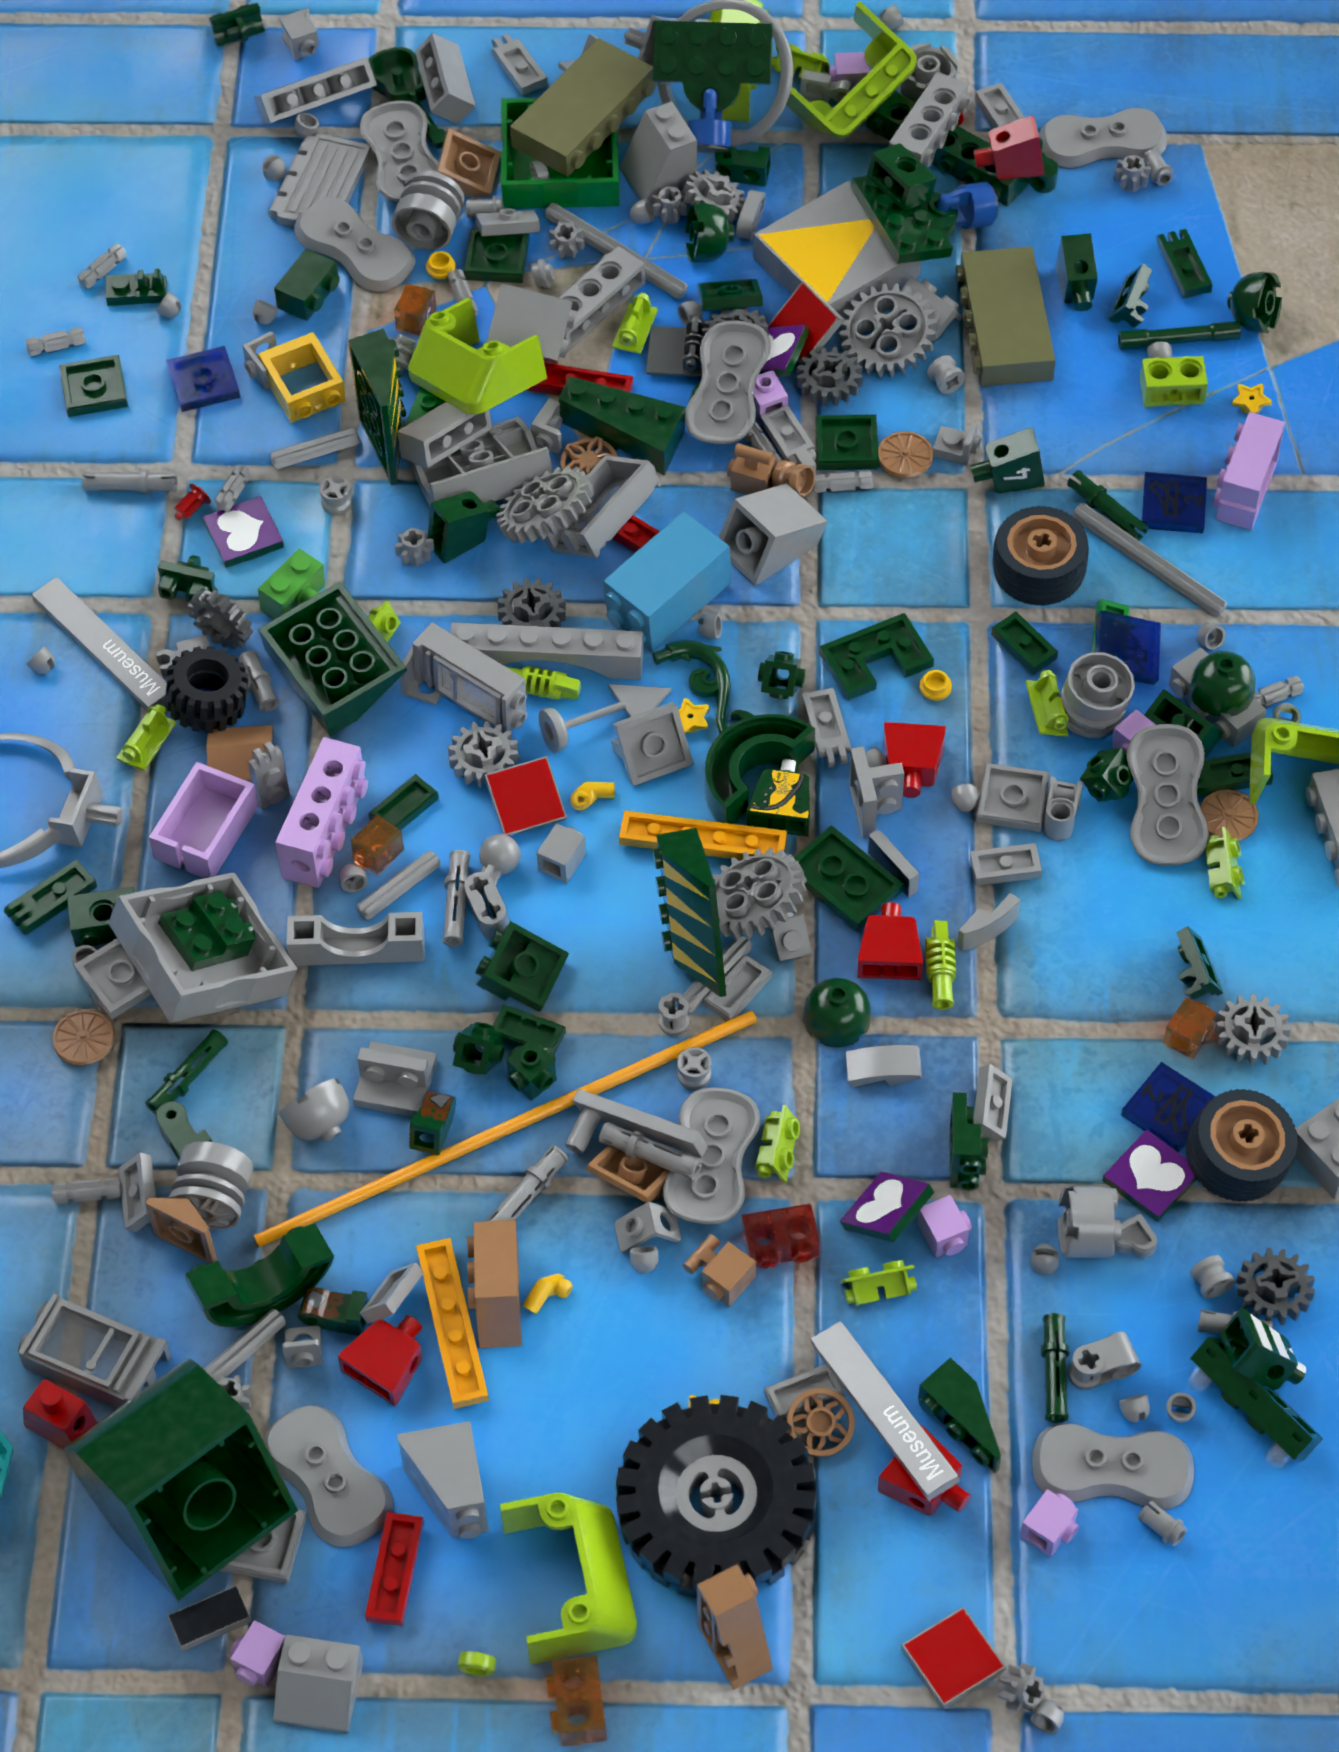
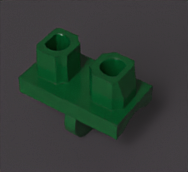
M258 3L246 4L238 7V9L223 14L218 13L209 18L215 44L218 47L238 40L245 42L248 41V37L265 32Z
M191 555L187 563L178 561L177 564L161 560L158 565L160 577L158 591L161 598L172 600L175 599L178 591L186 592V601L190 603V600L199 590L203 591L204 588H207L211 593L213 590H217L214 586V573L209 572V568L201 566L199 556Z

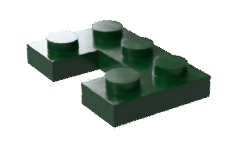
M905 613L819 646L821 658L847 701L876 690L877 681L866 664L885 656H892L905 678L934 667V658Z

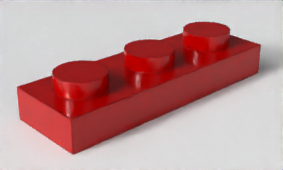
M387 1512L365 1613L367 1622L403 1627L424 1526L423 1517Z

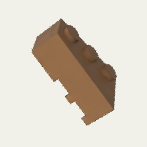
M516 1220L473 1222L474 1237H467L468 1258H474V1262H467L468 1283H474V1287L468 1288L469 1309H476L479 1349L522 1346Z
M738 1564L697 1584L698 1628L733 1690L773 1670L756 1595L759 1592L749 1573L743 1575Z

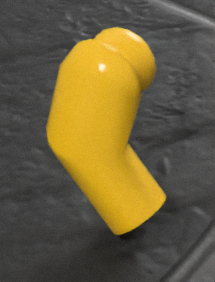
M584 782L572 793L570 798L571 805L576 810H585L598 798L614 799L615 782Z

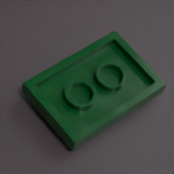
M832 825L794 857L795 861L799 862L807 879V882L804 883L806 889L856 931L866 924L868 916L879 913L883 904L891 902L903 891L904 884Z

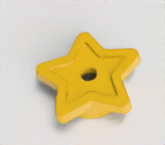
M1238 384L1237 391L1239 395L1232 401V405L1238 406L1246 414H1249V412L1256 414L1261 411L1262 407L1272 405V401L1263 394V384L1253 387Z
M684 698L678 711L685 734L694 733L700 729H708L704 716L709 711V706L707 704L694 705L689 699Z

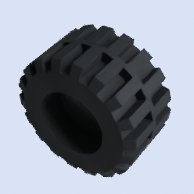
M200 646L193 647L192 652L188 650L181 652V657L176 656L172 660V665H169L166 677L165 701L167 711H171L170 716L174 721L180 720L179 725L184 728L190 726L192 731L195 732L205 730L206 733H213V729L223 731L226 730V725L232 727L237 723V718L241 719L246 706L248 674L245 673V666L243 663H238V658L234 654L229 656L226 650L220 649L217 651L211 646H207V649H201ZM197 688H211L216 691H201Z

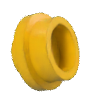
M444 251L431 254L426 263L428 275L435 279L448 278L449 271L456 270L454 259L449 253Z
M931 670L922 677L919 688L925 698L932 701H940L950 695L952 683L945 672Z

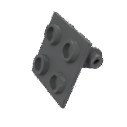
M692 317L687 322L686 328L651 326L646 374L702 377L700 345L703 339L702 328H705L700 317Z

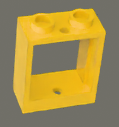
M314 332L258 353L260 362L267 370L270 389L290 423L307 418L312 414L335 407L346 401L343 380ZM318 362L329 381L291 395L280 376Z

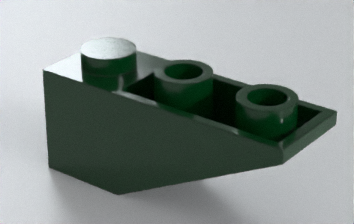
M950 1357L919 1385V1405L928 1416L932 1418L936 1416L945 1425L946 1432L956 1442L962 1441L970 1449L972 1457L979 1465L983 1467L988 1466L996 1473L999 1471L1001 1453L977 1382Z

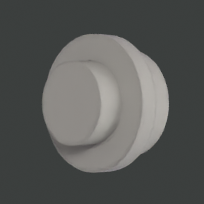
M539 259L538 263L531 266L534 282L537 288L544 286L547 289L551 287L550 281L555 280L551 263L546 264L544 259Z

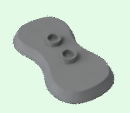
M391 101L377 105L366 111L360 121L361 134L374 149L377 156V188L382 195L396 203L399 202L404 185L410 175L417 171L425 170L436 172L439 163L430 153L426 144L427 116L420 106L410 101Z
M1130 108L1101 118L1061 115L1049 120L1039 132V137L1043 141L1042 152L1046 157L1053 159L1058 166L1065 168L1084 166L1104 158L1124 159L1129 155L1143 158L1145 157L1144 154L1151 149H1157L1162 154L1167 146V135L1163 124L1153 112L1143 108Z
M325 197L316 201L302 212L294 226L296 238L304 247L336 259L347 269L352 279L358 285L371 291L383 292L397 287L408 278L416 263L413 251L409 246L398 238L377 232L368 227L358 212L347 202L339 198Z
M724 321L712 326L704 335L700 345L702 378L696 393L689 401L685 411V425L689 433L696 439L714 444L734 443L744 438L753 427L756 416L753 387L757 375L769 357L771 348L769 336L760 326L745 321Z
M1159 724L1145 727L1132 737L1127 749L1128 766L1138 790V805L1130 830L1131 842L1137 854L1145 861L1153 864L1180 865L1191 862L1203 853L1208 841L1207 822L1197 799V783L1204 765V748L1198 736L1191 729L1184 726Z
M718 1087L703 1088L691 1093L685 1099L679 1112V1125L700 1132L708 1145L702 1158L681 1151L701 1159V1170L695 1180H690L676 1172L670 1171L663 1185V1197L667 1208L676 1216L696 1223L717 1224L733 1218L743 1205L745 1187L741 1171L742 1158L746 1148L758 1131L760 1115L756 1103L741 1092Z
M319 1405L302 1406L280 1417L264 1434L263 1441L281 1477L293 1484L303 1496L311 1526L322 1540L336 1547H349L369 1539L384 1527L387 1512L393 1513L394 1509L392 1493L380 1477L364 1468L352 1455L344 1426L335 1413Z
M1060 1423L1046 1428L1036 1439L1032 1453V1472L1037 1486L1043 1493L1048 1489L1054 1494L1060 1493L1065 1495L1072 1502H1079L1099 1496H1115L1127 1499L1143 1507L1145 1505L1148 1506L1150 1501H1154L1157 1506L1165 1510L1182 1504L1188 1498L1194 1481V1461L1188 1445L1179 1437L1165 1431L1152 1430L1129 1436H1109L1082 1425Z

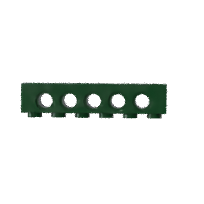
M894 91L867 118L866 128L875 134L891 140L916 102ZM956 125L953 131L949 130L944 146L941 149L937 148L935 151L932 165L965 184L989 183L996 192L998 202L1008 206L1028 186L1029 177L1000 180L996 176L994 165L977 168L974 150L990 147V143Z

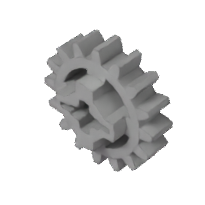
M704 169L702 174L696 170L693 176L689 175L682 194L685 195V203H691V205L693 203L714 204L724 211L728 221L731 223L734 222L735 218H739L746 199L743 198L744 191L737 190L739 185L737 182L730 183L729 176H719L718 171L710 174L707 169Z
M485 721L483 727H478L477 723L473 722L472 729L469 731L464 727L460 728L461 737L453 735L452 745L448 746L450 769H454L455 777L460 778L464 776L466 785L475 780L477 781L478 788L482 787L485 781V774L515 766V763L519 762L517 740H512V732L509 730L502 733L501 724L490 728L489 721Z
M1251 994L1250 1001H1245L1239 995L1236 1005L1230 1001L1226 1002L1225 1010L1219 1011L1215 1027V1034L1219 1035L1218 1046L1227 1045L1225 1055L1237 1054V1063H1241L1244 1058H1247L1251 1066L1255 1065L1256 1059H1261L1266 1065L1269 1063L1270 1055L1278 1059L1282 1049L1287 1048L1291 1032V1026L1287 1025L1288 1014L1279 1015L1281 1005L1278 1003L1271 1007L1268 1005L1269 997H1265L1260 1002L1257 1001L1255 994Z

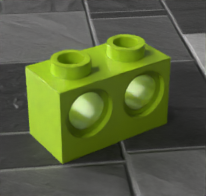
M1184 356L1142 359L1140 384L1144 407L1205 404L1208 382L1204 357Z

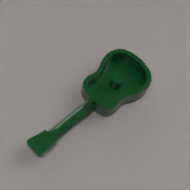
M392 47L372 55L368 61L377 85L371 88L384 95L388 102L410 101L420 106L427 116L426 131L429 140L436 149L442 148L446 131L436 126L420 103L427 95L415 53L405 47Z

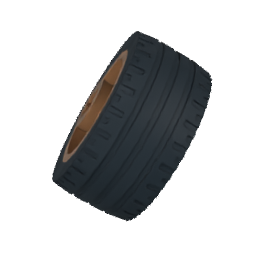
M1032 506L1020 509V511H1016L1014 514L1012 513L1000 525L994 541L992 563L998 585L1013 599L1028 603L1029 605L1044 606L1066 600L1081 586L1086 573L1089 555L1087 535L1083 526H1081L1076 518H1073L1067 512H1063V510H1058V508Z
M1235 1089L1220 1093L1201 1109L1190 1128L1186 1144L1188 1165L1191 1167V1171L1194 1173L1195 1178L1198 1179V1182L1204 1188L1206 1187L1209 1192L1211 1191L1220 1198L1223 1197L1226 1200L1238 1202L1260 1199L1273 1191L1282 1182L1294 1162L1298 1146V1136L1296 1135L1297 1131L1295 1130L1293 1120L1284 1107L1282 1108L1281 1104L1271 1099L1270 1096L1264 1095V1093L1249 1089Z

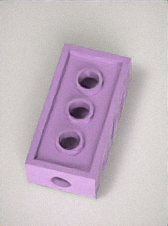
M323 737L275 842L283 879L319 888L324 877H329L333 868V856L336 850L340 851L344 844V831L348 824L354 822L357 812L356 804L359 798L365 797L368 789V780L365 779L364 775L366 763L362 761L360 746Z

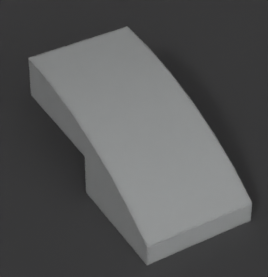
M1009 893L990 915L978 908L959 929L957 948L961 951L972 949L1001 934L1019 918L1021 900Z
M886 1045L846 1051L848 1082L852 1087L885 1080L889 1086L922 1079L920 1049L916 1045Z

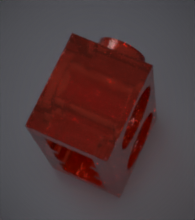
M811 1203L742 1215V1235L746 1254L756 1261V1267L768 1269L776 1266L778 1263L790 1261L803 1263L811 1260L813 1257H819V1236ZM794 1233H802L806 1237L802 1239H795L791 1237V1235ZM759 1239H768L771 1241V1243L767 1245L758 1244L756 1241Z

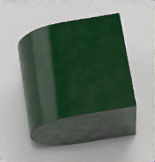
M189 1358L178 1364L64 1448L75 1474L102 1515L127 1547L177 1601L181 1600L298 1512L250 1414L200 1365Z

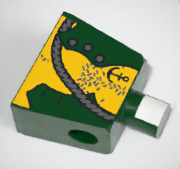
M784 759L780 761L778 770L765 769L762 771L747 808V826L786 830L787 834L809 837V776L798 773L799 764L796 761Z

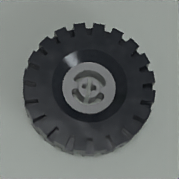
M708 1395L690 1398V1408L682 1410L677 1402L661 1410L662 1420L657 1423L650 1418L638 1430L639 1440L637 1443L630 1440L622 1455L623 1468L618 1467L616 1479L617 1512L620 1530L625 1544L631 1546L632 1557L642 1569L647 1566L651 1569L652 1579L666 1588L672 1582L678 1585L679 1594L697 1599V1584L738 1564L743 1575L748 1573L751 1575L757 1589L758 1584L766 1581L771 1586L785 1576V1566L788 1563L794 1566L804 1553L805 1540L810 1541L815 1525V1512L817 1508L816 1476L813 1463L808 1461V1450L800 1436L795 1439L792 1437V1426L779 1415L773 1420L770 1419L767 1407L751 1401L747 1408L739 1406V1397L721 1395L719 1404H709ZM730 1483L735 1485L743 1496L741 1506L733 1514H731L733 1511V1493L731 1492ZM700 1485V1499L704 1516L697 1513L690 1503L693 1492ZM719 1496L721 1502L714 1503L712 1497Z

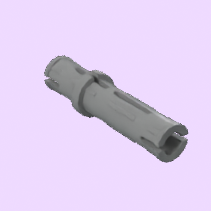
M142 469L141 472L84 471L82 474L85 477L82 478L83 491H140L141 494H149L150 491L176 492L177 486L174 485H178L176 472L154 473L149 472L148 469Z
M465 850L450 852L449 873L444 881L447 897L442 942L451 947L461 946L464 941L463 931L467 898L464 884L468 878L470 853ZM457 875H459L458 891H456ZM457 905L456 921H453L454 906Z
M608 1121L602 1127L599 1135L600 1143L625 1152L627 1157L644 1159L690 1180L697 1178L702 1167L701 1159L644 1137V1133L638 1130L632 1132Z
M551 1145L538 1163L530 1166L525 1171L526 1176L486 1221L517 1219L541 1190H546L550 1186V1180L555 1173L568 1161V1156L559 1147Z

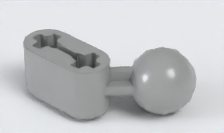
M495 834L486 838L481 844L479 859L483 868L481 872L468 876L464 884L471 911L482 934L489 940L492 939L497 929L503 931L510 922L505 904L496 885L501 875L503 876L514 871L519 865L521 856L519 845L506 834ZM481 893H484V895L486 896L489 909L494 918L492 920L489 917L487 907L482 898Z

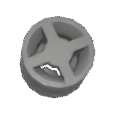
M949 355L937 358L927 370L928 377L931 381L937 382L936 387L942 394H950L956 391L965 381L964 372L956 367V362Z
M334 475L325 478L321 482L319 487L321 504L326 513L340 515L349 511L352 506L349 481L344 477Z
M697 1047L683 1050L677 1059L678 1081L689 1090H699L706 1087L711 1080V1057L708 1052ZM696 1070L698 1073H689V1071Z
M1220 1255L1209 1256L1198 1262L1190 1270L1193 1280L1200 1283V1292L1205 1299L1215 1298L1223 1294L1235 1282L1231 1273L1224 1270V1261Z

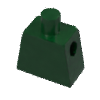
M1091 233L1061 236L1056 261V272L1063 302L1074 303V308L1077 311H1086L1092 307V300L1094 299L1097 285V270Z
M471 491L431 503L427 539H433V552L444 564L484 542L487 536L488 522L498 518L496 514L500 511L497 504L493 500L483 503Z

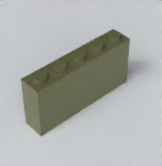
M598 38L510 126L512 147L568 177L576 168L578 169L583 165L585 159L594 150L600 148L610 133L615 132L621 122L629 114H633L646 97L652 95L656 88V82L653 81V66Z
M1033 246L961 252V264L956 265L955 269L957 283H962L960 303L961 306L966 305L967 310H964L965 328H970L971 333L968 334V345L970 351H975V356L972 358L974 375L979 374L981 386L1053 380L1055 356Z

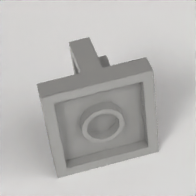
M674 702L613 723L617 738L610 740L612 748L623 759L629 781L633 786L693 765L677 704Z
M864 746L850 749L849 788L862 839L869 838V834L876 831L877 814H891L894 811L902 810L904 786L902 762L869 768Z
M118 938L74 964L76 973L91 992L96 1010L103 1015L108 1013L111 1019L152 995Z
M370 1041L369 1048H360L357 1058L360 1078L353 1098L354 1106L410 1117L417 1115L431 1085L438 1061L437 1053Z

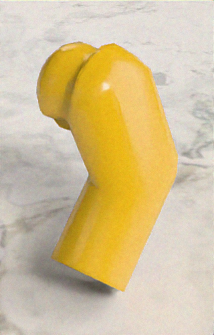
M562 1274L540 1278L531 1289L522 1306L537 1315L547 1297L556 1294L560 1298H566L572 1291V1283L566 1280Z

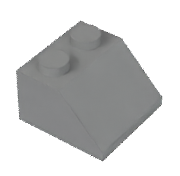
M286 1634L277 1671L274 1722L348 1734L364 1663L360 1646Z

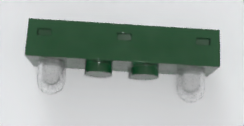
M1208 1337L1190 1357L1197 1365V1368L1188 1378V1386L1192 1391L1197 1393L1204 1392L1214 1382L1223 1391L1221 1397L1235 1409L1240 1407L1249 1416L1247 1422L1254 1430L1262 1435L1266 1433L1275 1441L1265 1456L1266 1463L1271 1468L1280 1469L1291 1458L1293 1460H1305L1323 1440L1274 1390L1233 1370L1220 1338Z

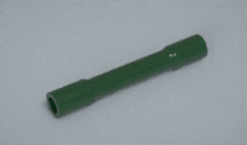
M1231 321L1192 327L1119 331L1118 345L1121 350L1144 348L1156 342L1172 344L1206 340H1235L1241 337L1240 322Z

